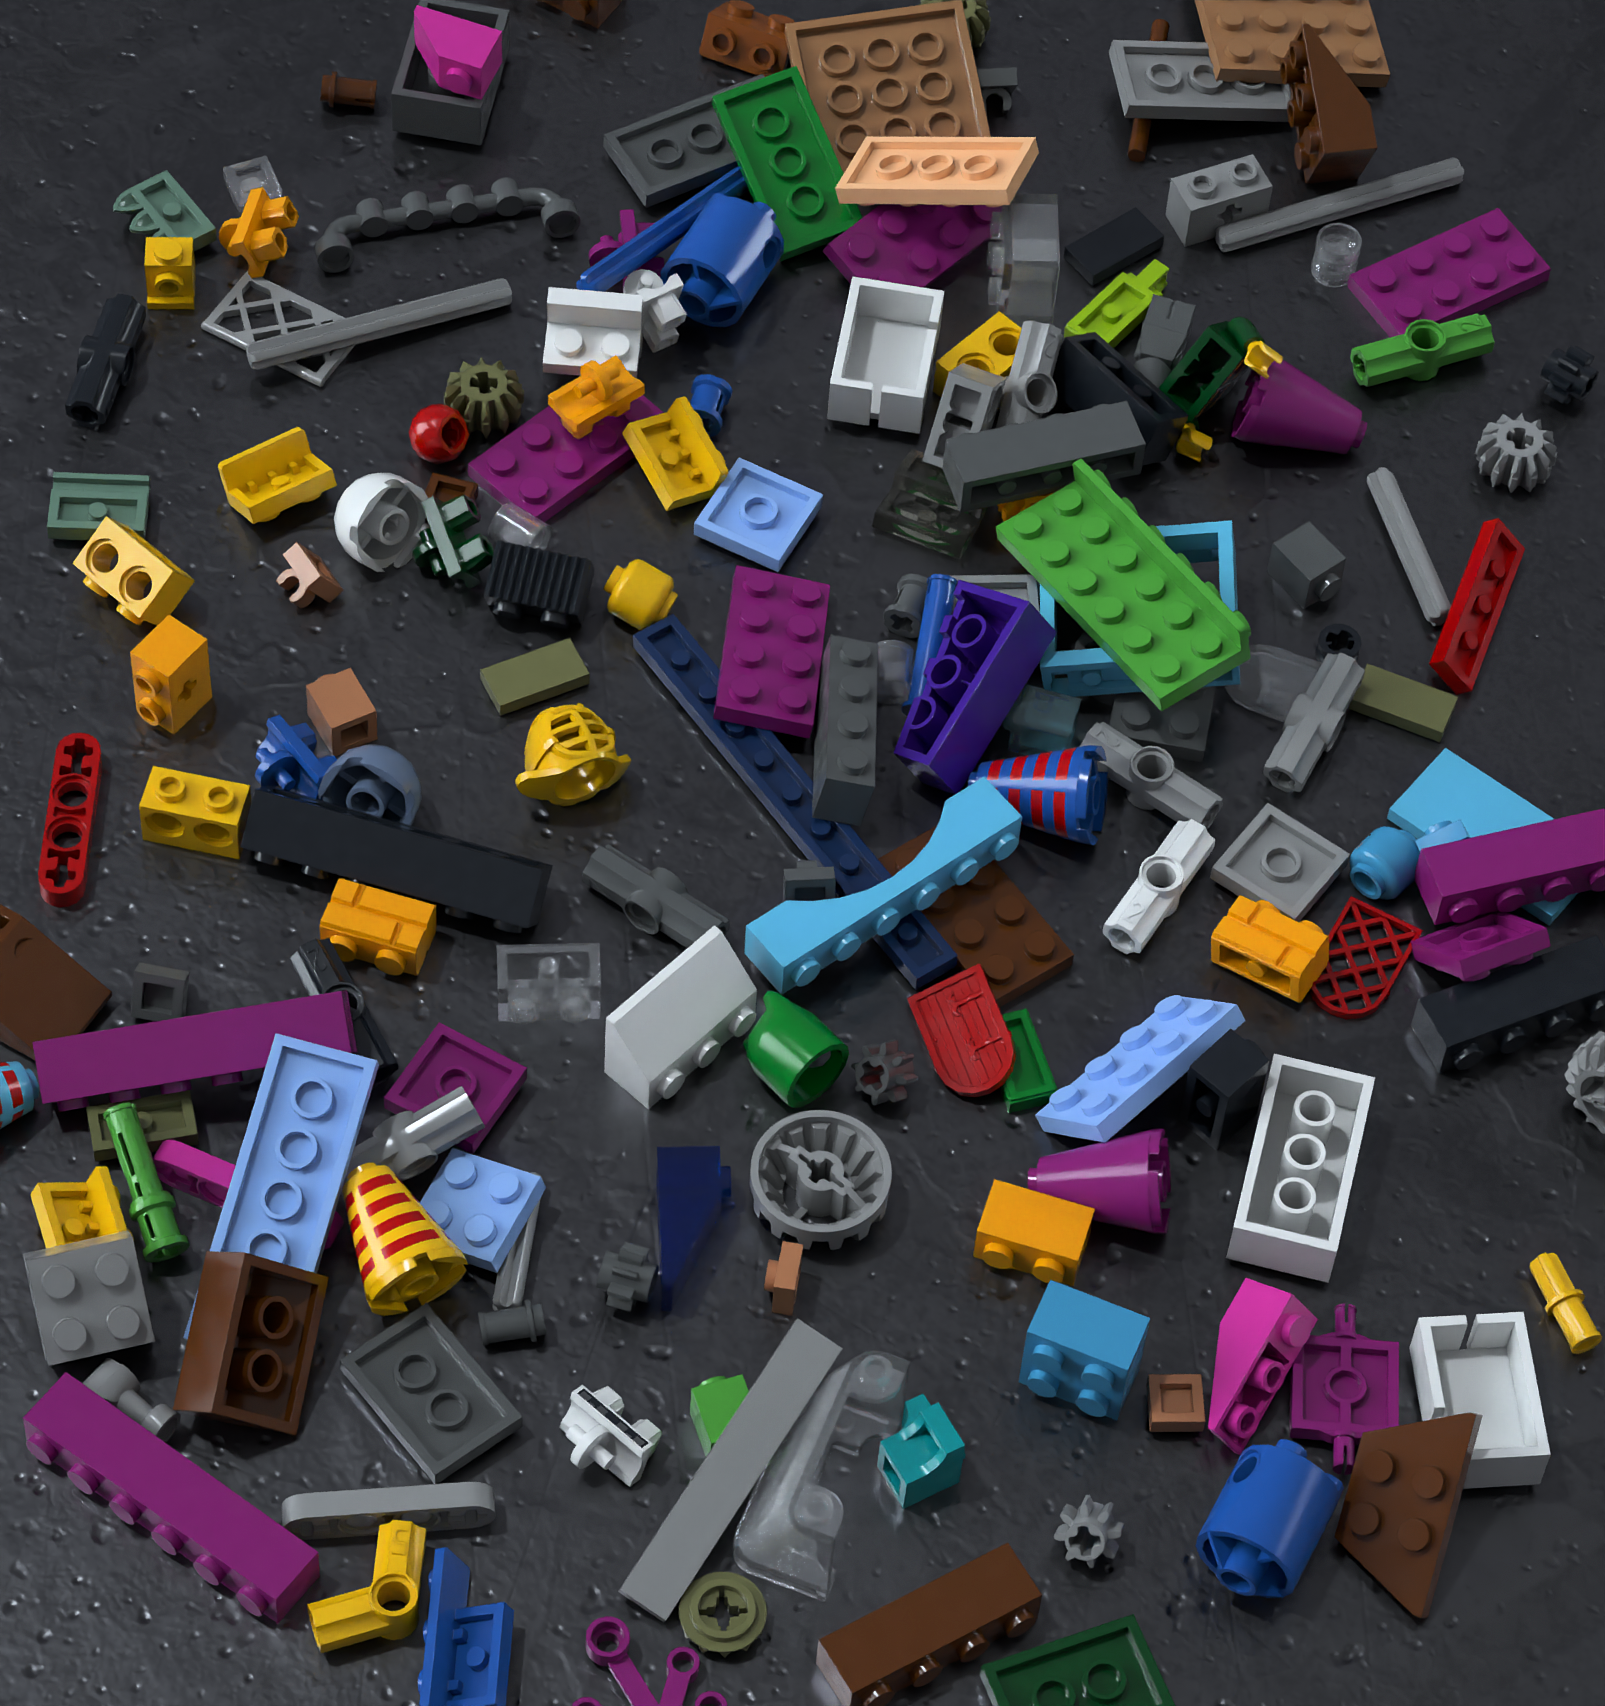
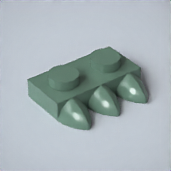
M167 170L125 190L113 205V211L116 213L137 214L129 228L132 233L154 234L152 237H193L194 251L217 240L216 227Z

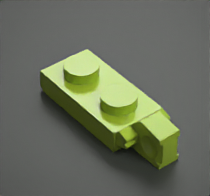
M1154 259L1137 276L1131 272L1129 274L1122 272L1066 324L1064 338L1096 332L1111 347L1115 348L1145 319L1153 294L1163 296L1161 292L1168 284L1166 279L1169 268Z

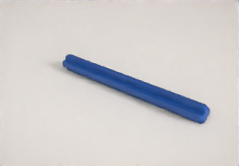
M739 166L723 175L583 272L580 276L581 279L576 282L577 289L605 292L685 236L713 194L722 193L728 197L739 198L748 192L749 189Z

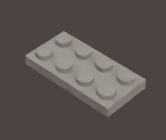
M1112 40L1108 53L1125 118L1289 122L1287 115V104L1291 100L1289 84H1271L1262 81L1260 83H1242L1236 80L1234 82H1223L1224 80L1216 82L1207 42Z

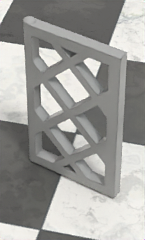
M247 270L207 319L201 323V329L246 350V346L257 339L274 337L345 318L262 277L251 279ZM251 286L270 295L271 299L244 303L243 295ZM292 306L311 315L312 319L285 323L282 308ZM274 309L278 325L251 329L248 318L249 313ZM240 315L244 331L232 332L218 324L223 318ZM355 345L310 356L322 355L324 364L317 373L297 364L296 360L276 366L322 387Z

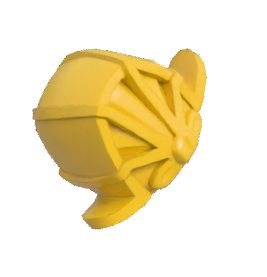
M578 702L576 705L550 707L541 711L536 716L529 729L524 752L525 772L517 775L515 783L519 792L527 797L548 800L550 803L560 806L575 805L594 797L600 790L607 789L617 782L628 769L632 759L628 754L617 756L614 729L608 727L593 711L584 707V704Z

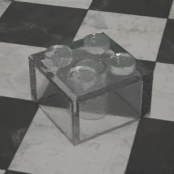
M1016 193L1010 205L1000 206V212H991L990 238L996 240V242H988L987 270H991L992 275H995V277H989L988 305H996V313L1000 311L1017 325H1023V322L1032 320L1052 325L1060 270L1057 194Z

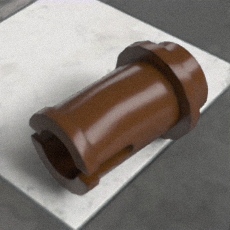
M332 71V75L323 74L320 102H328L329 107L332 108L334 103L374 109L377 80L339 77L335 71Z

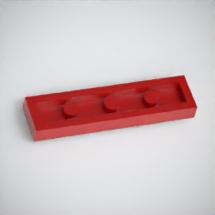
M1499 518L1483 522L1429 663L1456 695L1470 692L1473 689L1525 551L1523 545Z

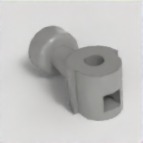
M106 1358L82 1383L165 1443L171 1438L179 1425L181 1415L167 1404H159L153 1408L137 1394L141 1386L135 1375L126 1366L119 1364L113 1359Z

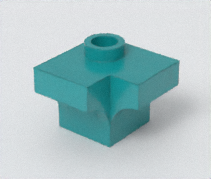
M924 1393L905 1402L902 1429L898 1433L880 1441L877 1467L903 1509L959 1483L963 1459L966 1456L965 1444L939 1402L931 1405Z

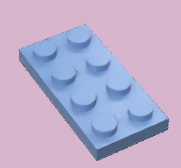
M1180 995L1165 998L1156 1005L1155 1012L1142 1024L1124 1032L1120 1037V1042L1107 1054L1089 1062L1085 1067V1072L1072 1084L1060 1088L1051 1095L1050 1102L1035 1114L1043 1131L1103 1143L1107 1142L1189 1070L1190 1065L1228 1030L1232 1029L1234 1031L1245 1022L1238 1005L1182 997Z

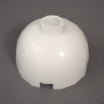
M373 473L355 480L344 491L337 503L334 516L337 538L345 552L353 559L376 572H385L382 568L388 567L393 562L394 567L400 568L413 558V550L422 544L419 536L420 531L430 528V525L425 523L426 515L421 504L428 497L422 488L392 473Z

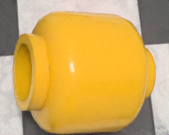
M641 559L631 561L626 569L616 565L603 588L604 591L611 594L607 602L608 611L638 630H643L666 618L679 595L672 591L674 581L670 575Z

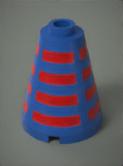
M1088 745L982 762L977 772L970 773L968 786L985 777L1022 816L1021 825L1077 843L1095 845L1098 838L1091 831H1102L1108 788V772H1098L1097 761L1107 762L1106 755L1102 746Z

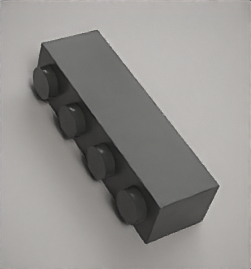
M1123 401L1109 405L1100 404L1090 409L1067 414H1053L1047 418L1020 424L1010 423L1001 428L987 431L963 433L957 437L946 439L942 469L961 513L1054 493L1075 481L1072 463L1079 459H1083L1093 471L1100 470L1108 481L1141 474L1146 444L1128 402Z
M830 635L821 661L816 699L812 818L861 826L875 788L878 643Z

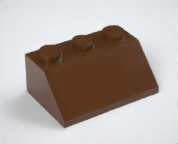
M206 1251L173 1410L217 1422L296 1435L329 1277L245 1252Z

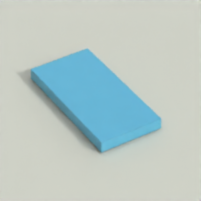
M1447 748L1434 759L1391 806L1387 816L1388 820L1403 830L1408 831L1417 839L1425 836L1424 832L1429 827L1443 821H1451L1453 823L1461 819L1470 838L1554 819ZM1578 893L1568 895L1556 902L1544 900L1522 905L1521 908L1550 926Z

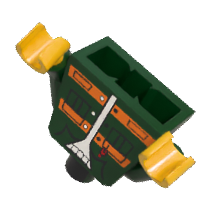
M1240 316L1233 318L1230 322L1224 321L1209 325L1159 387L1166 396L1189 415L1179 434L1180 437L1176 450L1178 453L1197 462L1201 461L1202 449L1210 450L1213 441L1211 437L1198 431L1199 422L1197 418L1219 403L1249 367L1265 379H1268L1267 371L1272 362L1282 363L1283 356L1265 344L1264 339L1254 324L1247 318Z

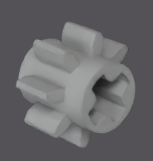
M1086 1495L1078 1510L1069 1504L1064 1506L1060 1517L1066 1524L1058 1526L1054 1539L1065 1541V1546L1068 1550L1065 1558L1068 1561L1075 1557L1079 1560L1087 1561L1089 1568H1093L1101 1553L1111 1559L1115 1557L1119 1545L1114 1539L1121 1537L1125 1523L1114 1522V1517L1111 1513L1114 1505L1112 1502L1104 1506L1103 1504L1093 1502L1091 1496Z

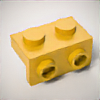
M685 396L676 398L667 412L630 422L622 432L666 511L711 498L729 473L723 455L715 448L703 427L700 415L694 411Z
M295 427L218 464V470L229 505L252 524L270 521L276 518L281 511L300 502L313 501L319 498L322 492L337 486L333 469L311 453L306 432L300 427Z
M96 1166L86 1182L37 1183L30 1194L46 1248L126 1230L132 1235V1232L126 1227L120 1208L119 1190L113 1185L107 1166Z

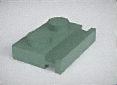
M53 472V489H51L47 521L48 539L89 540L106 516L129 526L145 539L149 493L151 491L150 475Z

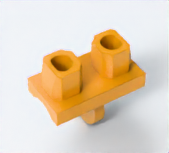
M263 187L251 189L241 217L231 218L222 224L219 231V240L230 256L237 257L242 255L247 260L249 266L248 274L251 279L262 277L265 274L269 261L285 257L288 245L287 238L282 230L294 228L299 215L288 196L270 200Z
M616 355L602 364L591 360L581 366V376L548 395V405L561 417L562 425L575 438L580 439L591 433L593 424L606 416L618 417L630 410V402L645 394V384L640 379L634 378Z

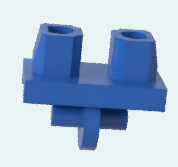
M281 715L268 718L266 723L268 734L258 747L255 756L261 763L255 772V779L262 787L267 785L276 787L279 785L283 790L319 799L318 789L323 776L337 758L334 755H328L318 759L313 754L317 740L315 733L306 722L289 726Z

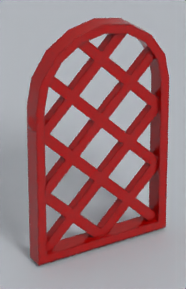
M1350 896L1328 935L1330 936L1329 946L1335 935L1341 948L1329 950V958L1344 955L1349 969L1333 972L1328 961L1325 968L1326 974L1320 975L1316 982H1313L1309 990L1310 995L1320 1008L1330 1015L1343 1019H1359L1375 1013L1384 1003L1385 999L1389 997L1394 983L1413 951L1410 942L1403 955L1398 942L1418 939L1421 937L1423 930ZM1351 909L1356 922L1342 925ZM1359 911L1374 918L1363 920ZM1382 924L1387 937L1371 941L1366 927ZM1391 926L1405 933L1394 935ZM1359 929L1364 943L1348 946L1343 932ZM1391 944L1396 958L1380 961L1375 948ZM1368 950L1373 963L1357 967L1351 953ZM1398 965L1388 981L1383 968ZM1376 970L1381 984L1365 987L1360 974ZM1353 975L1358 989L1342 993L1337 979ZM1330 981L1335 995L1322 997L1316 988V984ZM1383 991L1380 997L1372 1004L1368 994ZM1361 996L1365 1008L1349 1010L1345 1000ZM1338 1002L1340 1007H1336L1331 1003Z

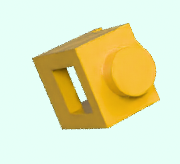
M146 237L144 267L147 309H194L196 269L193 237Z

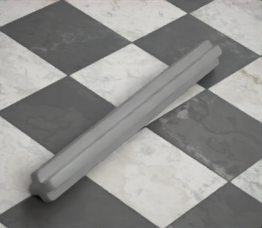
M1449 158L1221 225L1216 228L1215 240L1222 252L1233 251L1459 184L1463 181L1464 169L1457 158Z
M500 278L251 342L246 346L247 360L253 370H260L509 305L512 302V290L508 281Z

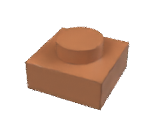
M783 1241L779 1261L769 1259L764 1291L773 1292V1313L793 1315L802 1266L803 1244Z
M1148 1374L1146 1388L1150 1432H1203L1205 1411L1202 1375Z

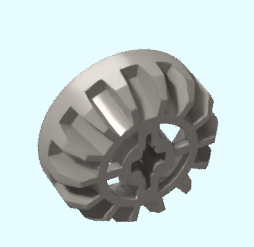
M809 1110L792 1114L771 1126L760 1138L754 1149L749 1181V1192L752 1193L754 1198V1211L759 1219L770 1222L771 1233L779 1239L785 1238L789 1234L797 1237L798 1244H803V1249L809 1250L812 1241H828L830 1250L839 1249L844 1238L851 1236L853 1239L860 1241L868 1235L870 1225L873 1222L881 1221L890 1195L892 1179L891 1161L885 1145L877 1134L867 1125L849 1115L829 1110ZM785 1183L796 1190L795 1199L799 1209L794 1215L788 1210L783 1199ZM808 1214L814 1217L831 1215L838 1221L830 1224H810L802 1220Z

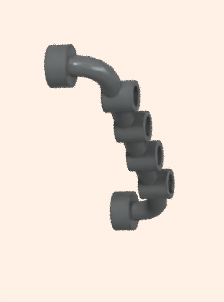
M501 178L493 183L491 187L492 193L474 196L470 186L459 184L448 190L446 194L447 200L429 203L427 195L420 191L406 194L401 201L402 207L384 210L382 202L376 198L364 199L356 207L357 214L338 218L328 225L323 236L316 242L314 250L319 267L326 272L336 273L347 269L354 261L350 239L346 236L351 233L362 232L368 237H378L384 234L390 227L407 225L413 230H423L436 220L452 218L457 223H468L473 221L478 214L495 211L502 216L509 217L518 214L523 207L528 206L543 207L541 218L545 231L548 235L555 238H564L572 235L578 230L581 221L573 201L561 198L552 190L541 187L519 189L514 179Z

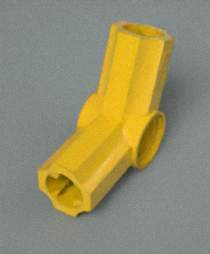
M392 1520L390 1523L379 1525L371 1586L307 1604L312 1631L321 1653L379 1636L390 1640H399L412 1634L419 1622V1598L427 1536L426 1528L419 1527L412 1521ZM393 1600L402 1601L406 1604L404 1608L398 1611H389L382 1607L383 1604Z

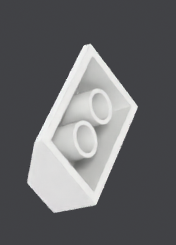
M715 925L606 1017L604 1072L648 1110L662 1097L669 1099L676 1094L683 1085L686 1076L698 1066L700 1068L708 1066L716 1058L724 1043L734 1035L740 1037L745 1034L756 1019L757 989L723 932Z

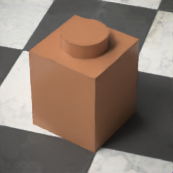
M351 668L336 674L323 675L315 682L306 685L308 716L332 756H338L345 753L348 749L360 747L378 739L376 709Z

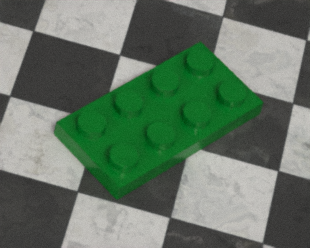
M797 66L712 96L713 108L754 203H765L776 214L774 223L778 226L784 239V253L779 259L780 262L829 244L863 218L857 204H839L835 187L844 173Z

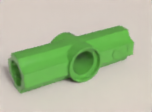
M1476 313L1441 324L1432 320L1422 319L1410 323L1406 328L1405 334L1352 348L1350 359L1353 366V375L1360 386L1370 387L1406 376L1412 380L1425 381L1435 377L1441 366L1491 353L1495 341L1492 335V326L1485 314L1479 315Z

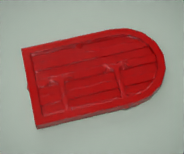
M980 963L907 998L933 1061L934 1070L948 1089L960 1096L980 1097L994 1092L1006 1082L1013 1072L1016 1060L1014 1041Z

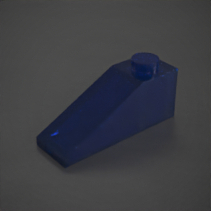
M720 1146L657 1147L656 1188L661 1311H672L720 1219L722 1197H731V1167L721 1166Z

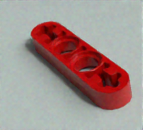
M82 732L65 736L57 745L38 879L42 898L45 902L55 907H69L77 903L83 897L86 889L102 773V757L100 744L97 739L90 734ZM77 753H86V756L82 758V774L74 773L73 760L76 758ZM69 791H80L87 796V799L78 806L70 807L60 802V798ZM64 832H74L81 837V841L71 848H62L54 843L55 838ZM59 864L66 865L69 880H66L64 887H55V883L58 882L60 875Z

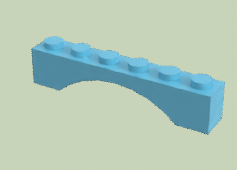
M982 777L945 801L940 821L927 845L911 863L893 877L868 890L841 898L818 901H784L746 925L744 954L781 995L796 985L799 987L805 986L816 978L821 969L836 960L843 961L848 959L858 950L862 943L876 934L882 936L889 933L896 927L900 919L916 909L924 910L937 900L941 893L955 884H966L977 874L980 868L994 859L1000 861L1007 858L1018 846L1022 816L985 777Z

